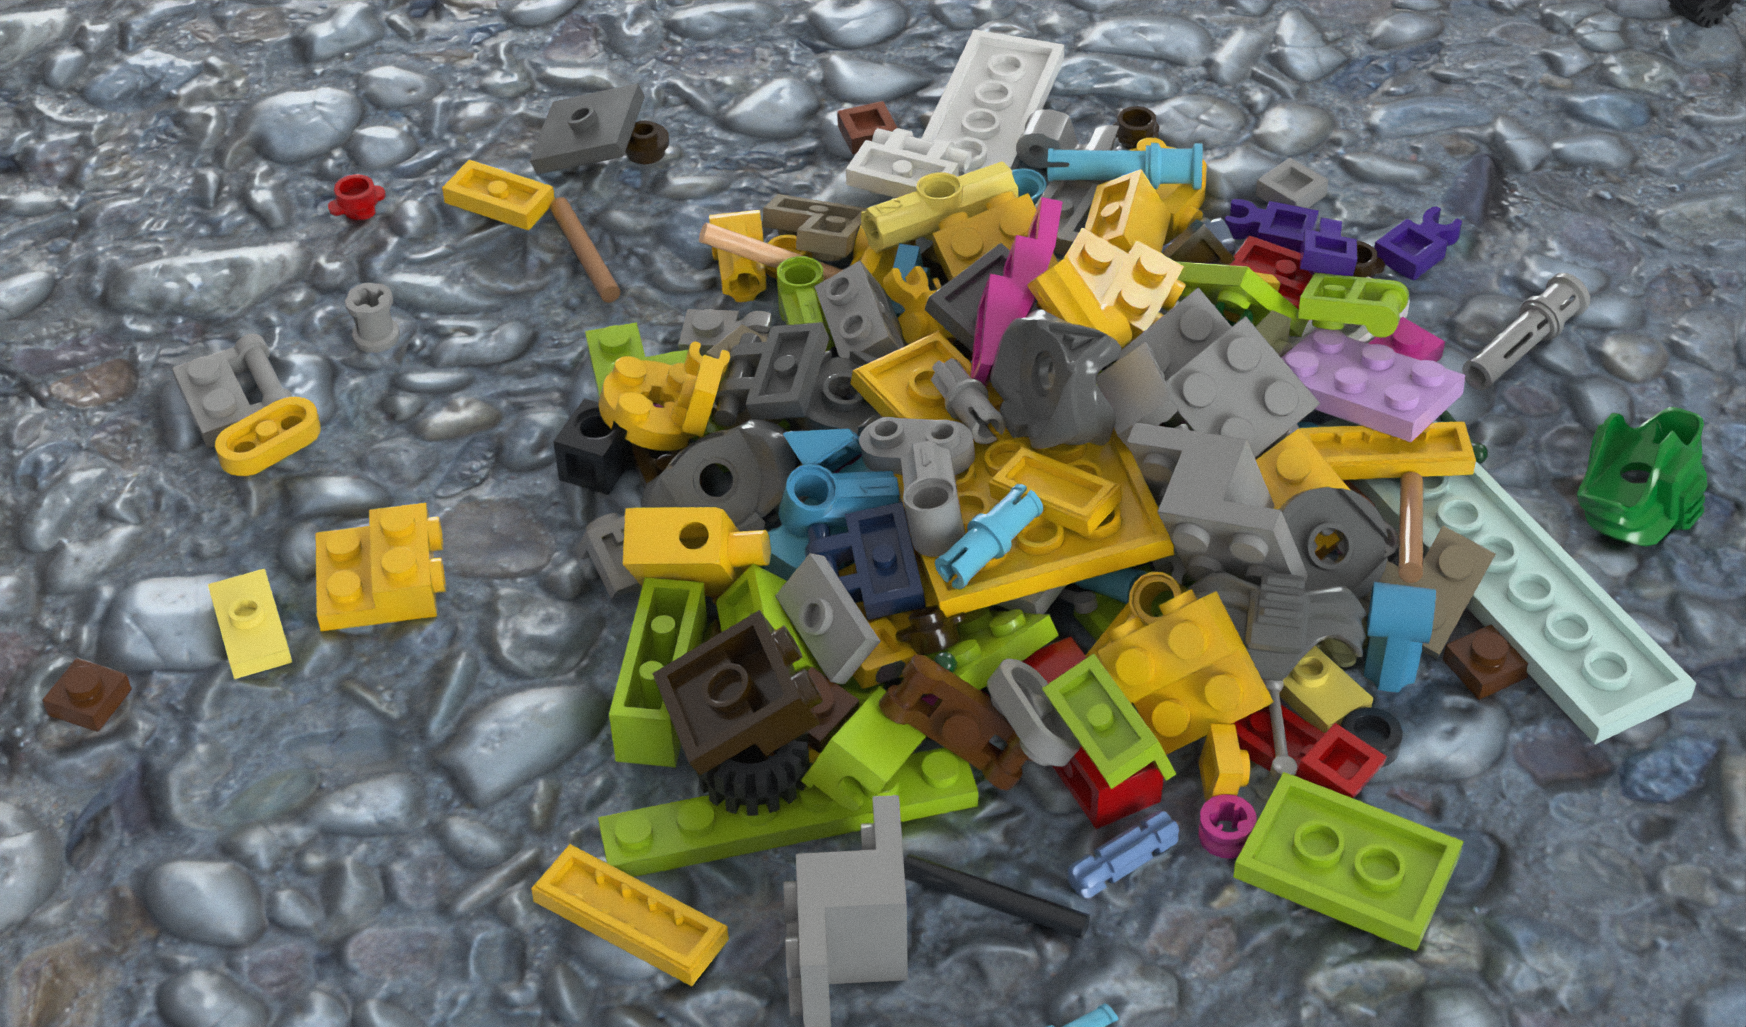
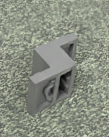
M1199 288L1194 290L1123 348L1118 359L1112 362V364L1116 363L1146 342L1156 355L1155 360L1160 371L1164 373L1167 380L1165 381L1179 408L1168 421L1162 423L1169 428L1186 424L1189 431L1247 439L1255 458L1320 405L1319 401L1246 316L1232 327Z
M1134 423L1127 444L1159 507L1158 514L1188 576L1200 580L1206 575L1220 571L1227 572L1242 580L1260 586L1262 573L1273 572L1302 576L1306 582L1308 574L1282 511L1273 509L1275 505L1247 439Z
M899 795L873 796V823L861 824L862 850L796 854L797 881H784L790 1016H803L804 1027H831L829 984L908 980L907 901Z

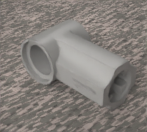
M933 440L913 443L911 450L901 457V467L904 483L903 502L912 544L920 554L935 557L946 553L965 535L950 449L942 448L936 445Z

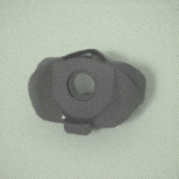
M1043 309L1033 311L1025 318L1012 320L1001 337L990 375L992 386L1004 400L1001 404L1000 412L1005 419L1006 428L1013 438H1029L1031 446L1036 449H1046L1062 443L1068 445L1092 443L1102 446L1109 442L1115 426L1116 416L1110 403L1096 385V376L1103 367L1118 359L1121 353L1119 343L1111 336L1097 329L1071 324ZM1051 359L1054 362L1055 375L1048 372Z
M751 419L732 429L716 431L701 437L679 452L661 474L647 483L641 499V508L717 507L726 512L739 531L763 530L766 523L763 517L780 504L786 481L801 461L784 437L783 433L787 431L783 427L770 421ZM713 463L725 465L733 476V485L730 491L720 497H712L706 494L700 485L702 470L707 465Z
M1217 571L1204 576L1186 590L1192 589L1197 600L1217 591L1262 679L1284 680L1298 662L1317 643L1325 639H1339L1350 649L1354 656H1363L1362 642L1366 636L1361 620L1366 616V612L1357 597L1346 586H1333L1304 591V577L1273 572H1263L1260 577L1259 586L1227 572Z

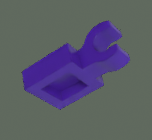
M1321 217L1319 232L1305 229L1300 248V269L1308 270L1312 275L1314 273L1353 276L1357 263V239L1341 236L1342 221Z

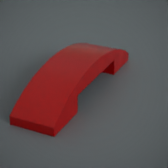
M1268 705L1231 724H1235L1240 750H1247L1251 761L1270 771L1276 755ZM1281 705L1288 756L1293 758L1297 764L1296 777L1354 799L1384 765L1387 756L1340 725L1334 723L1324 733Z

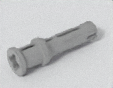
M1568 273L1554 275L1548 280L1546 290L1542 294L1531 296L1522 303L1519 317L1498 334L1471 360L1469 359L1464 363L1462 372L1465 375V380L1473 388L1480 391L1489 389L1500 376L1518 362L1538 342L1554 339L1562 332L1564 323L1570 317H1577L1588 309L1590 294L1587 287L1574 275ZM1571 296H1574V299H1573V301L1571 302V301L1569 300V298H1570Z

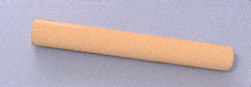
M707 222L704 223L699 235L700 243L776 269L780 263L788 258L803 256ZM820 262L823 267L824 281L843 270Z

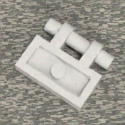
M877 128L872 142L865 140L847 166L846 185L898 198L915 192L917 182L927 174L946 172L958 177V169L965 171L968 169L971 162V151L956 148L954 142L937 138L935 142L915 138L912 131L896 128L893 132Z

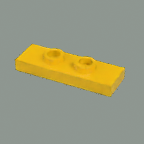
M1465 422L1431 423L1412 442L1362 425L1300 428V431L1342 480L1401 478L1407 472H1416L1422 477L1473 475L1476 458Z
M571 844L567 846L531 888L535 903L691 987L729 940L728 926Z

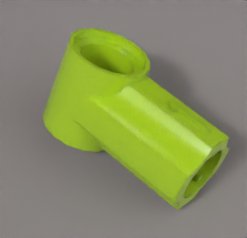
M806 256L788 258L780 263L777 268L779 315L786 322V325L823 322L829 336L825 350L827 352L836 345L814 287L824 281L823 267L814 258Z

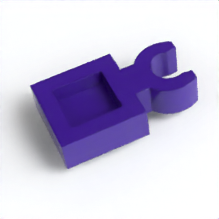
M1233 199L1230 216L1225 217V223L1233 239L1241 240L1252 236L1300 253L1305 229L1316 230L1319 210L1269 201L1265 210L1257 208L1249 201Z
M1437 206L1431 207L1424 212L1421 224L1418 225L1409 219H1405L1375 241L1374 249L1377 251V257L1383 259L1386 266L1414 281L1445 258L1447 246L1455 244L1459 239L1462 220L1457 218L1447 225L1438 224L1441 209Z

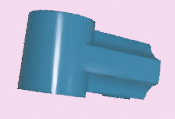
M807 464L799 466L791 472L786 481L779 506L781 524L792 534L801 537H807L808 528L815 524L822 523L829 527L847 526L845 518L847 513L899 503L900 494L897 477L894 476L893 471L831 473L820 465ZM797 497H811L820 505H806Z
M1373 582L1367 621V636H1369L1363 676L1374 682L1378 690L1399 692L1405 685L1415 683L1422 654L1423 643L1429 644L1431 638L1436 589Z

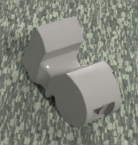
M1055 110L1035 111L1028 117L1025 123L1024 133L1021 134L1016 144V152L1025 164L1034 168L1042 169L1050 166L1069 167V163H1049L1048 148H1054L1055 150H1112L1119 126L1104 125L1096 128L1090 143L1083 145L1078 143L1069 115Z

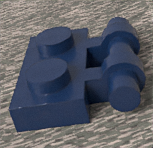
M903 502L845 514L848 532L831 536L829 526L822 523L808 528L807 537L809 544L805 548V557L812 553L826 558L854 602H864L867 620L926 607ZM855 560L857 573L840 577L839 566L843 562Z

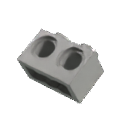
M861 261L814 286L839 357L849 358L850 351L869 354L878 359L907 346L889 296Z

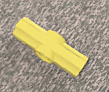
M1003 161L958 177L946 172L931 173L920 178L915 192L874 205L861 212V225L866 234L868 244L876 253L899 246V243L905 244L922 237L933 241L932 233L939 231L938 225L946 217L958 212H966L970 218L987 211L986 204L999 194L1014 192L1017 198L1018 186L1013 178L1012 170Z

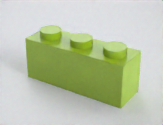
M648 577L644 579L609 712L616 762L676 767L681 742L652 673L701 645L703 635L708 629L704 582Z

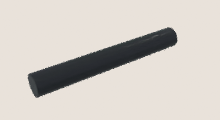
M908 854L905 858L904 874L906 880L1083 939L1090 921V914L912 854Z

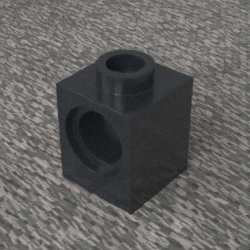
M584 398L556 436L553 443L560 481L609 495L633 460L632 442L625 439L627 430L620 427L615 421H613L612 429L604 422L599 411V402Z

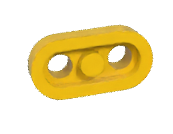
M286 397L225 428L215 440V449L221 468L235 476L255 475L308 446L317 439L321 431L317 408L313 402L306 398Z

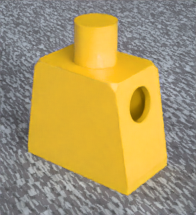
M717 507L625 508L623 566L641 586H643L645 577L704 582L705 596L721 595L742 575V567H750L752 564L767 566L770 563L771 545L768 532L766 530L739 531L723 509Z

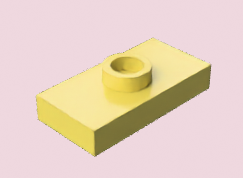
M265 568L208 584L234 679L293 663Z
M1316 645L1283 680L1284 686L1279 692L1280 697L1302 718L1324 733L1334 723L1341 726L1343 719L1350 712L1359 708H1371L1373 697Z

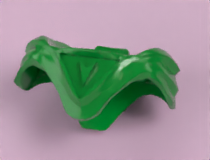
M1668 407L1655 414L1639 427L1632 428L1626 423L1623 415L1615 412L1611 413L1604 423L1598 425L1590 449L1587 472L1577 492L1579 505L1585 511L1588 524L1596 531L1608 537L1645 547L1657 544L1672 528L1676 530L1690 529L1704 513V492L1708 486L1707 474L1701 461L1703 455L1701 440L1704 426L1703 418L1691 411L1677 407ZM1631 470H1642L1650 473L1647 482L1636 484L1624 480L1621 475Z

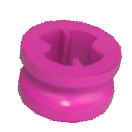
M1225 794L1212 797L1205 802L1200 811V824L1198 828V839L1202 847L1210 854L1220 858L1238 857L1257 822V815L1253 806L1241 797ZM1231 821V828L1237 827V831L1224 832L1223 824L1217 826L1218 822Z

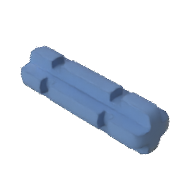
M1163 810L1149 815L1140 821L1142 828H1139L1137 825L1128 828L1093 850L1096 855L1094 858L1092 855L1087 854L1069 865L1067 880L1070 886L1075 889L1081 898H1091L1107 888L1104 881L1107 880L1110 883L1118 881L1153 859L1152 851L1160 854L1175 845L1179 840L1178 832L1180 831L1176 821L1172 820L1167 812Z

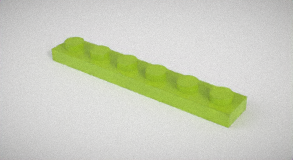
M943 747L911 754L878 794L863 787L856 778L851 776L844 777L846 787L851 792L857 793L863 800L862 806L856 811L840 806L815 785L812 788L806 785L803 791L796 788L797 799L790 804L782 797L779 798L780 810L769 813L766 804L758 805V815L747 816L746 805H740L737 814L726 811L725 800L716 806L709 801V795L601 816L598 817L606 863L632 877L861 831V824L873 823V796L899 795L901 822L978 807V788L969 762Z

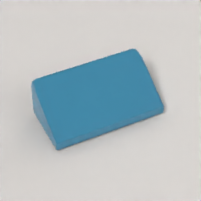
M850 429L791 431L783 433L802 465H820L831 473L861 454L860 436Z

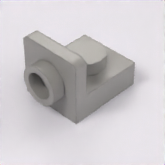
M617 513L606 514L588 524L586 527L587 531L577 548L582 560L591 557L611 599L642 587L623 566L625 516L619 518Z

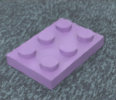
M1316 328L1281 357L1319 401L1320 405L1315 410L1412 442L1463 394L1464 374L1446 369L1442 364L1435 361H1421L1396 353L1392 348L1385 345H1371L1346 337L1344 333L1338 330Z

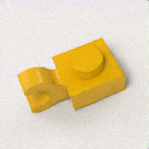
M915 266L905 277L906 282L903 280L898 268H893L883 278V287L886 294L905 309L898 317V321L902 328L903 337L908 345L938 331L950 343L957 340L924 310L929 296L937 290L929 291L928 278L921 266Z
M694 341L689 346L684 363L686 376L677 406L687 409L681 431L703 437L719 382L723 380L729 364L730 353L722 349L718 359L706 355L701 356L699 353L701 343Z

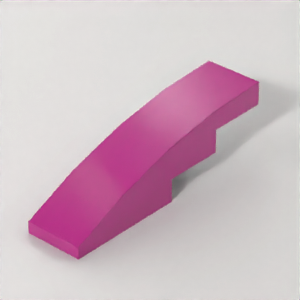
M1041 197L1028 230V237L1016 235L1003 267V276L990 274L977 308L970 372L971 379L982 382L985 387L991 382L990 375L993 362L1004 331L1012 320L1028 316L1034 306L1036 298L1027 284L1048 268L1056 244L1063 201Z

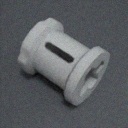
M363 283L349 290L348 296L345 299L346 309L354 317L355 327L352 331L353 342L357 348L369 353L390 349L398 342L400 337L399 326L392 319L390 312L393 295L384 284Z

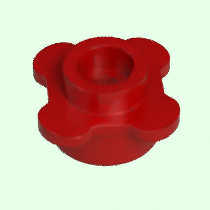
M354 174L343 177L334 186L336 199L328 203V210L334 216L345 214L346 217L354 220L369 219L375 215V206L378 201L386 197L385 190L379 185H374L373 180L365 175Z

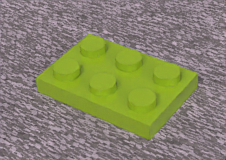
M1283 772L1235 862L1233 878L1417 951L1460 858L1464 841Z

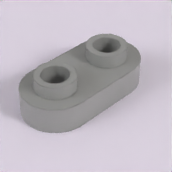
M883 417L865 427L859 437L863 462L867 468L874 472L893 471V474H902L901 457L911 450L913 443L933 440L936 445L942 448L950 449L955 475L968 469L975 459L972 432L966 425L956 421Z
M1003 660L987 681L993 706L1007 718L1021 740V749L1032 761L1043 766L1050 764L1065 766L1080 749L1081 745L1044 694L1042 688L1048 684L1047 681L1035 669L1019 660Z

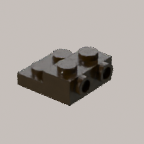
M760 610L652 673L687 760L699 775L704 774L754 743L766 756L820 724L813 707L822 703L823 698L805 669L799 672L795 670L793 663L803 658L797 643L784 625L775 630Z

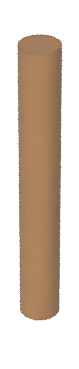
M563 197L554 199L550 204V211L601 299L607 303L617 300L621 291L568 200Z
M1407 472L1400 479L1398 574L1407 583L1417 582L1423 576V478L1416 472Z

